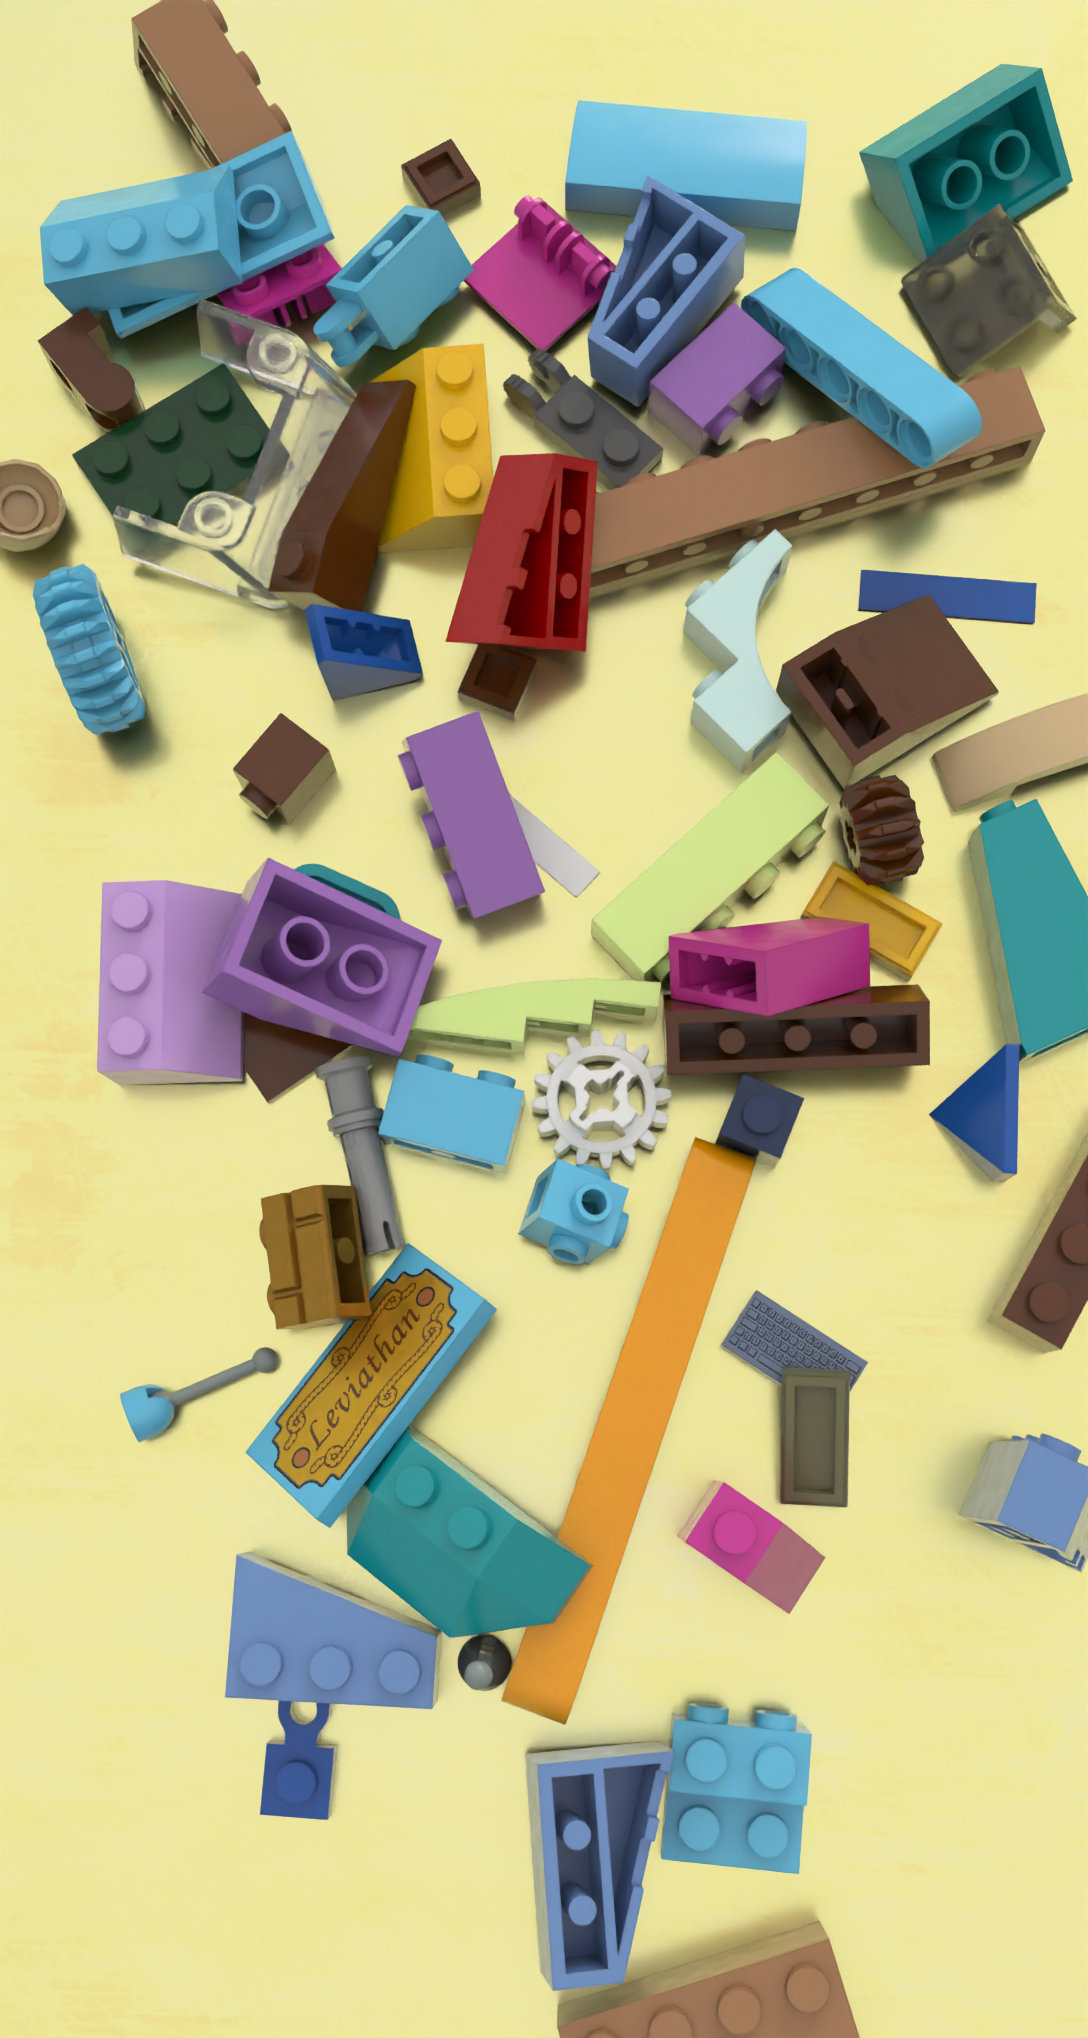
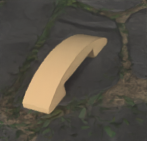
M1088 693L1014 717L935 752L932 758L953 812L1012 794L1018 785L1088 763Z

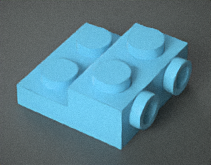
M689 1703L687 1715L672 1713L669 1748L675 1752L670 1773H667L661 1860L799 1874L804 1806H807L812 1733L807 1727L796 1726L797 1715L786 1712L757 1710L756 1720L753 1722L728 1719L729 1708Z

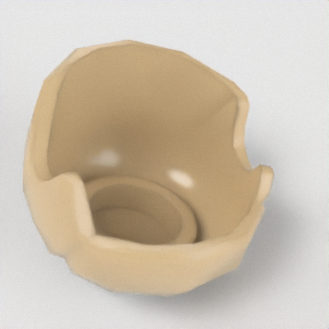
M20 459L1 462L0 548L16 553L34 551L47 544L57 534L65 516V499L62 496V490L57 480L37 463Z

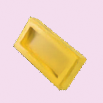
M834 861L800 919L826 917L869 923L870 959L908 981L913 976L943 923L874 884L867 885L859 878V875Z

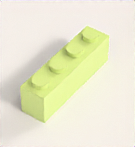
M776 752L591 919V935L635 981L650 982L653 978L657 977L661 982H665L670 978L668 936L678 933L725 928L735 916V913L730 909L747 893L753 899L760 896L780 875L781 872L776 868L780 862L792 851L799 858L802 857L823 837L826 831L821 825L823 824L829 804Z

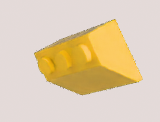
M484 344L422 348L370 381L409 380L416 385L378 544L379 553L474 546L494 478Z

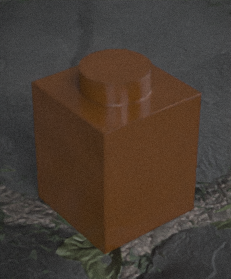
M282 713L277 716L233 768L243 789L239 793V797L265 819H268L272 813H275L287 824H290L336 770L329 749Z

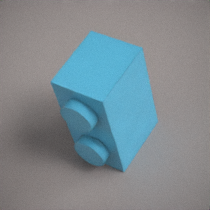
M418 1054L415 1063L399 1059L378 1131L383 1143L507 1174L526 1103L525 1092L514 1088L516 1080L509 1076L486 1070H480L477 1079L453 1073V1063L429 1055Z

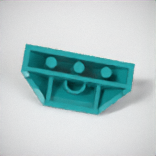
M411 1425L406 1428L346 1507L347 1555L449 1638L554 1623L593 1566Z

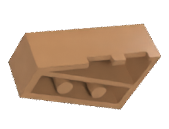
M161 0L131 18L135 65L144 77L152 72L154 73L167 94L162 97L163 104L172 116L179 113L193 135L190 137L193 146L210 169L292 131L281 108L276 103L268 106L257 88L261 81L251 59L244 51L236 54L224 35L228 32V27L220 9L213 0Z

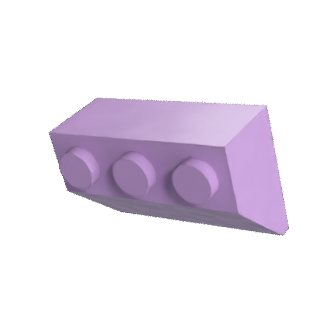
M168 880L102 882L98 1073L118 1085L243 1081L244 1012L202 993L242 894Z

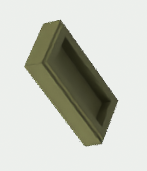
M783 1367L780 1504L848 1507L850 1370Z

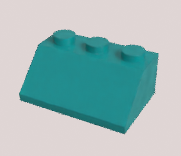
M1000 64L859 151L878 209L924 268L929 270L939 266L1073 182L1043 70L1038 67Z

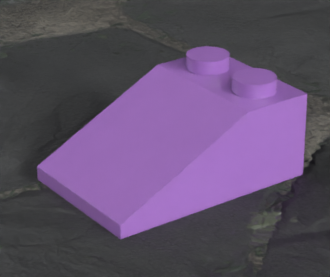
M268 857L244 887L202 993L264 1021L398 1056L404 1048L442 940Z

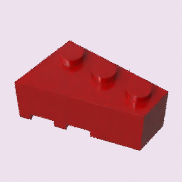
M558 453L500 456L445 642L530 650L586 652L598 461Z

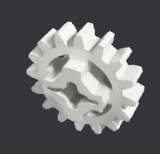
M593 1030L591 1045L583 1048L574 1036L567 1038L569 1053L567 1057L563 1058L551 1051L546 1056L547 1063L554 1071L552 1076L536 1074L534 1078L535 1086L547 1092L546 1096L531 1100L533 1112L548 1114L549 1117L537 1127L540 1136H551L556 1133L559 1138L553 1148L554 1154L560 1157L570 1149L577 1151V1165H587L590 1156L599 1157L602 1170L610 1172L612 1156L619 1154L629 1166L635 1164L636 1154L634 1146L639 1143L644 1148L653 1150L657 1140L649 1131L650 1127L666 1128L669 1116L656 1110V1106L670 1102L672 1097L671 1090L655 1088V1083L665 1074L663 1065L647 1068L644 1063L647 1059L649 1048L644 1044L633 1053L625 1050L626 1034L621 1032L615 1038L613 1045L603 1043L600 1030ZM593 1061L615 1063L610 1069L592 1071L583 1065ZM636 1080L641 1085L645 1100L642 1117L628 1103V1092ZM562 1085L575 1098L576 1108L569 1115V1119L566 1122L563 1121L558 1108V1095ZM616 1085L612 1102L615 1110L610 1112L602 1107L596 1113L591 1112L587 1117V1112L590 1108V1095L588 1093L592 1090L596 1094L601 1095L607 1089L611 1090ZM614 1131L621 1137L609 1142L587 1140L593 1132Z

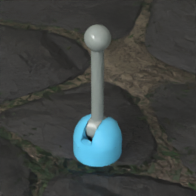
M269 1347L259 1348L253 1354L252 1359L171 1394L161 1386L153 1384L137 1386L120 1393L124 1412L139 1443L159 1435L165 1430L174 1418L176 1405L255 1371L269 1373L276 1368L278 1356Z

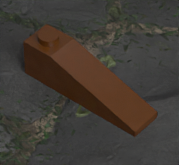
M409 380L363 383L282 531L268 588L269 593L304 611L309 605L316 604L363 612L416 388L414 383Z

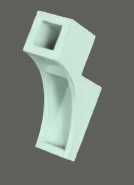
M776 529L760 543L755 539L747 542L734 555L729 564L731 569L716 583L711 579L704 581L692 592L685 603L687 609L683 633L724 672L723 674L719 669L714 670L696 687L692 694L695 700L693 702L690 722L741 773L786 733L791 715L790 709L776 694L763 670L756 643L755 626L758 611L773 585L787 571L793 546Z

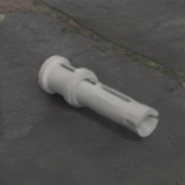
M368 1055L328 1062L316 1067L315 1073L317 1079L324 1081L332 1118L327 1121L328 1130L332 1132L333 1137H340L351 1186H355L359 1223L365 1245L364 1252L365 1255L379 1253V1251L386 1252L404 1247L406 1242L402 1237L378 1134V1128L380 1127L384 1111L375 1105L368 1070L372 1068L373 1064L371 1056Z

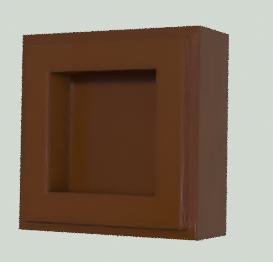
M452 139L401 165L402 177L422 208L437 210L441 215H444L481 195L479 180Z
M478 645L458 689V699L515 721L537 671L538 661L505 647Z

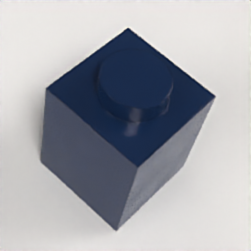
M743 1074L715 1144L757 1158V1163L774 1169L781 1159L804 1098Z

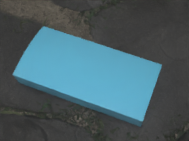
M578 100L565 179V210L636 216L642 200V189L647 175L728 225L796 231L802 199L808 121Z

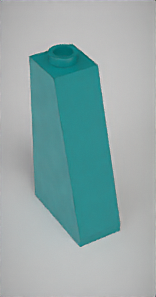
M1037 799L1019 807H1016L1013 800L989 809L979 817L981 824L978 825L968 841L1006 1044H1019V1065L1088 1033V896Z

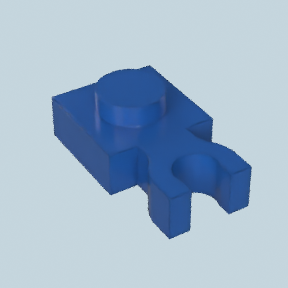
M279 1701L278 1718L285 1732V1741L270 1740L266 1743L260 1815L328 1820L332 1809L337 1745L320 1744V1733L330 1719L332 1704L317 1703L316 1717L311 1721H302L294 1713L295 1701Z

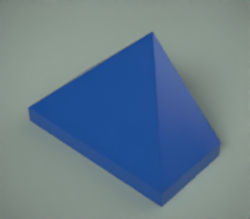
M311 604L305 609L317 665L333 701L413 681L423 675L410 620Z
M1019 1044L1004 1045L929 1114L992 1182H1005L1017 1174Z

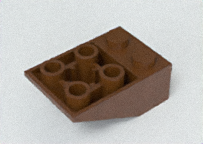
M929 594L836 631L782 665L776 688L777 694L790 709L791 714L844 790L846 786L860 781L999 693L996 686Z

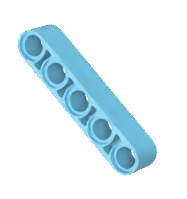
M791 268L745 295L741 300V309L787 348L784 362L916 466L928 469L981 434L982 418L979 409L973 399L963 389L803 270Z

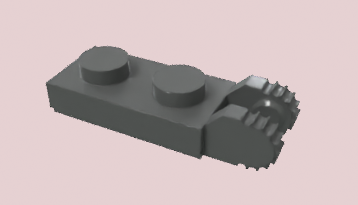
M541 348L536 349L528 357L527 361L535 375L556 392L547 403L538 390L524 378H521L520 375L512 374L502 385L504 387L503 390L511 401L534 420L535 427L569 456L598 461L597 479L610 490L622 487L626 481L637 475L648 473L662 459L663 448L575 374L571 377L561 362Z

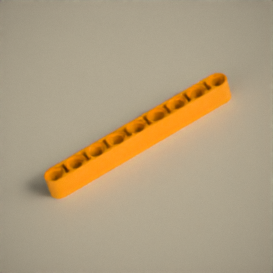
M695 1137L557 1536L559 1540L593 1566L554 1623L526 1627L501 1699L502 1702L563 1725L567 1722L757 1159L755 1157Z

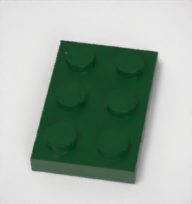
M224 363L72 454L78 468L138 557L290 465L287 453Z

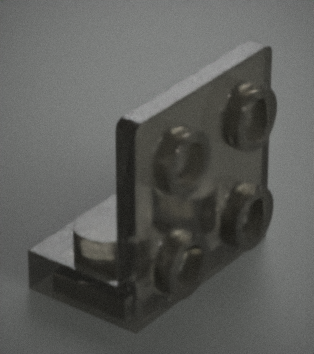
M1000 204L907 273L901 280L904 289L950 369L958 376L966 374L1040 320L1058 333L1077 319L1022 224Z

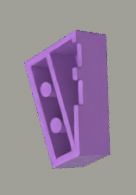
M479 711L406 737L402 741L405 752L397 755L410 791L420 788L429 812L421 814L420 818L432 850L443 847L452 869L451 872L445 873L442 876L455 910L466 906L470 917L475 919L544 893L545 889Z

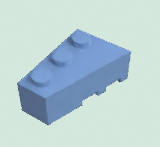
M647 175L642 189V200L633 224H629L625 234L624 248L616 270L611 272L587 337L591 377L637 407L649 395L650 381L692 342L744 277L745 234Z
M1041 1433L1039 1438L1026 1434L1025 1439L1012 1435L1010 1441L989 1442L959 1516L1082 1573L1088 1559V1466L1078 1462L1082 1451L1067 1442Z
M248 1551L237 1554L225 1697L433 1709L438 1701L442 1631L366 1599H360L333 1588L313 1577L304 1576L252 1552Z

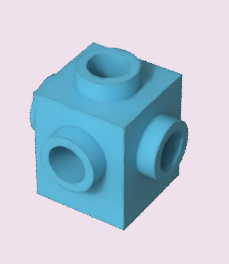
M556 1159L537 1177L518 1234L547 1246V1252L558 1260L571 1264H582L584 1262L589 1264L609 1248L614 1250L621 1242L629 1221V1214L622 1211L629 1189L612 1182L610 1175L602 1169L585 1164L575 1166L561 1159Z

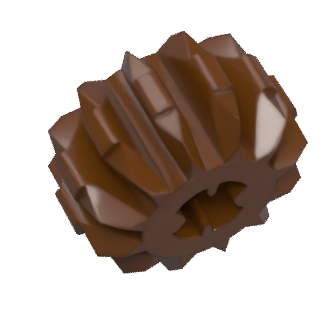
M878 775L861 779L860 783L846 786L839 802L842 813L840 821L843 826V839L848 849V858L852 860L854 873L859 875V878L867 885L881 882L883 885L903 881V877L917 874L924 859L922 851L924 840L920 830L921 821L916 812V803L911 799L909 787L896 775L883 778Z

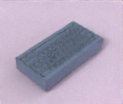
M757 1290L753 1293L720 1347L781 1387L783 1367L850 1370L851 1391L868 1364L867 1361Z

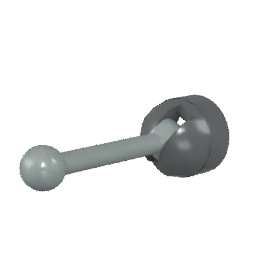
M489 1633L471 1637L463 1645L458 1656L460 1676L473 1690L489 1691L499 1687L507 1679L512 1666V1656L507 1644L498 1636ZM481 1645L493 1647L494 1651L483 1650Z

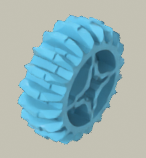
M81 564L72 568H68V566L49 572V576L35 580L33 599L40 619V626L44 632L46 644L50 649L55 667L61 677L63 687H65L71 704L75 707L79 720L83 722L84 727L96 735L107 731L113 733L130 727V723L143 719L146 707L142 689L116 617L113 614L102 585L97 579L96 573L86 565Z

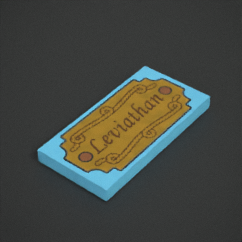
M409 1243L369 1292L371 1317L347 1321L245 1452L316 1520L329 1528L335 1523L498 1310L486 1299Z

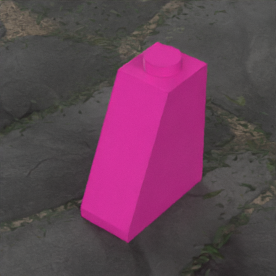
M813 917L678 933L668 936L671 999L761 1016H771L870 987L869 923Z
M713 1480L677 1535L685 1543L788 1614L791 1613L826 1558L779 1519L725 1482Z

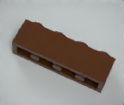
M918 984L870 986L771 1016H761L671 999V994L663 995L667 1075L930 1065V1001Z
M1088 1132L987 1319L991 1324L1044 1354L1062 1350L1088 1301Z

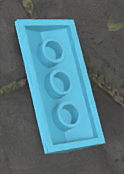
M292 131L212 168L230 166L233 171L243 281L335 238L322 197ZM232 286L108 310L116 334L122 339Z

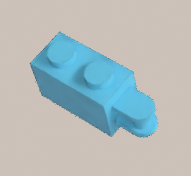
M405 205L326 284L336 303L316 322L313 331L320 341H328L333 349L331 358L338 367H345L354 363L372 345L396 350L398 347L410 342L418 334L419 325L437 307L451 301L458 293L459 285L474 271L441 213L437 210ZM350 324L353 326L351 331L347 328Z

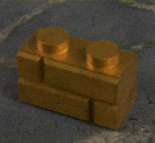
M313 1185L292 1190L288 1193L261 1198L263 1219L260 1222L259 1235L264 1248L267 1250L271 1281L267 1289V1302L270 1310L275 1315L276 1329L315 1328L371 1317L355 1186Z

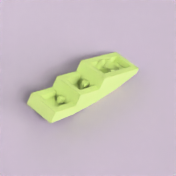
M601 978L522 982L460 993L418 1006L407 1039L525 1054L528 1029L591 1037L594 1013L656 1021L661 982Z

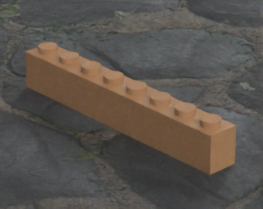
M1021 367L999 372L996 369L985 370L972 376L966 383L957 385L973 399L979 409L982 418L981 434L928 469L920 468L913 464L852 416L830 424L826 421L812 422L803 426L791 436L774 441L768 438L756 439L743 445L738 452L718 458H713L712 456L696 457L686 462L678 470L658 476L653 473L640 474L626 481L622 487L602 493L596 491L589 593L743 547L752 539L760 542L774 529L781 535L1033 459L1046 430Z

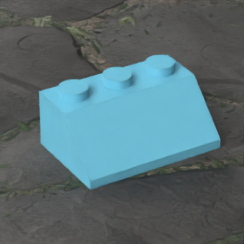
M230 166L61 200L40 226L44 285L72 316L84 307H87L91 313L243 284L234 177Z

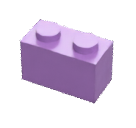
M733 302L650 381L648 411L693 452L700 456L714 442L718 445L725 443L739 428L743 419L742 415L756 402L762 406L777 393L784 381L782 370L787 348Z

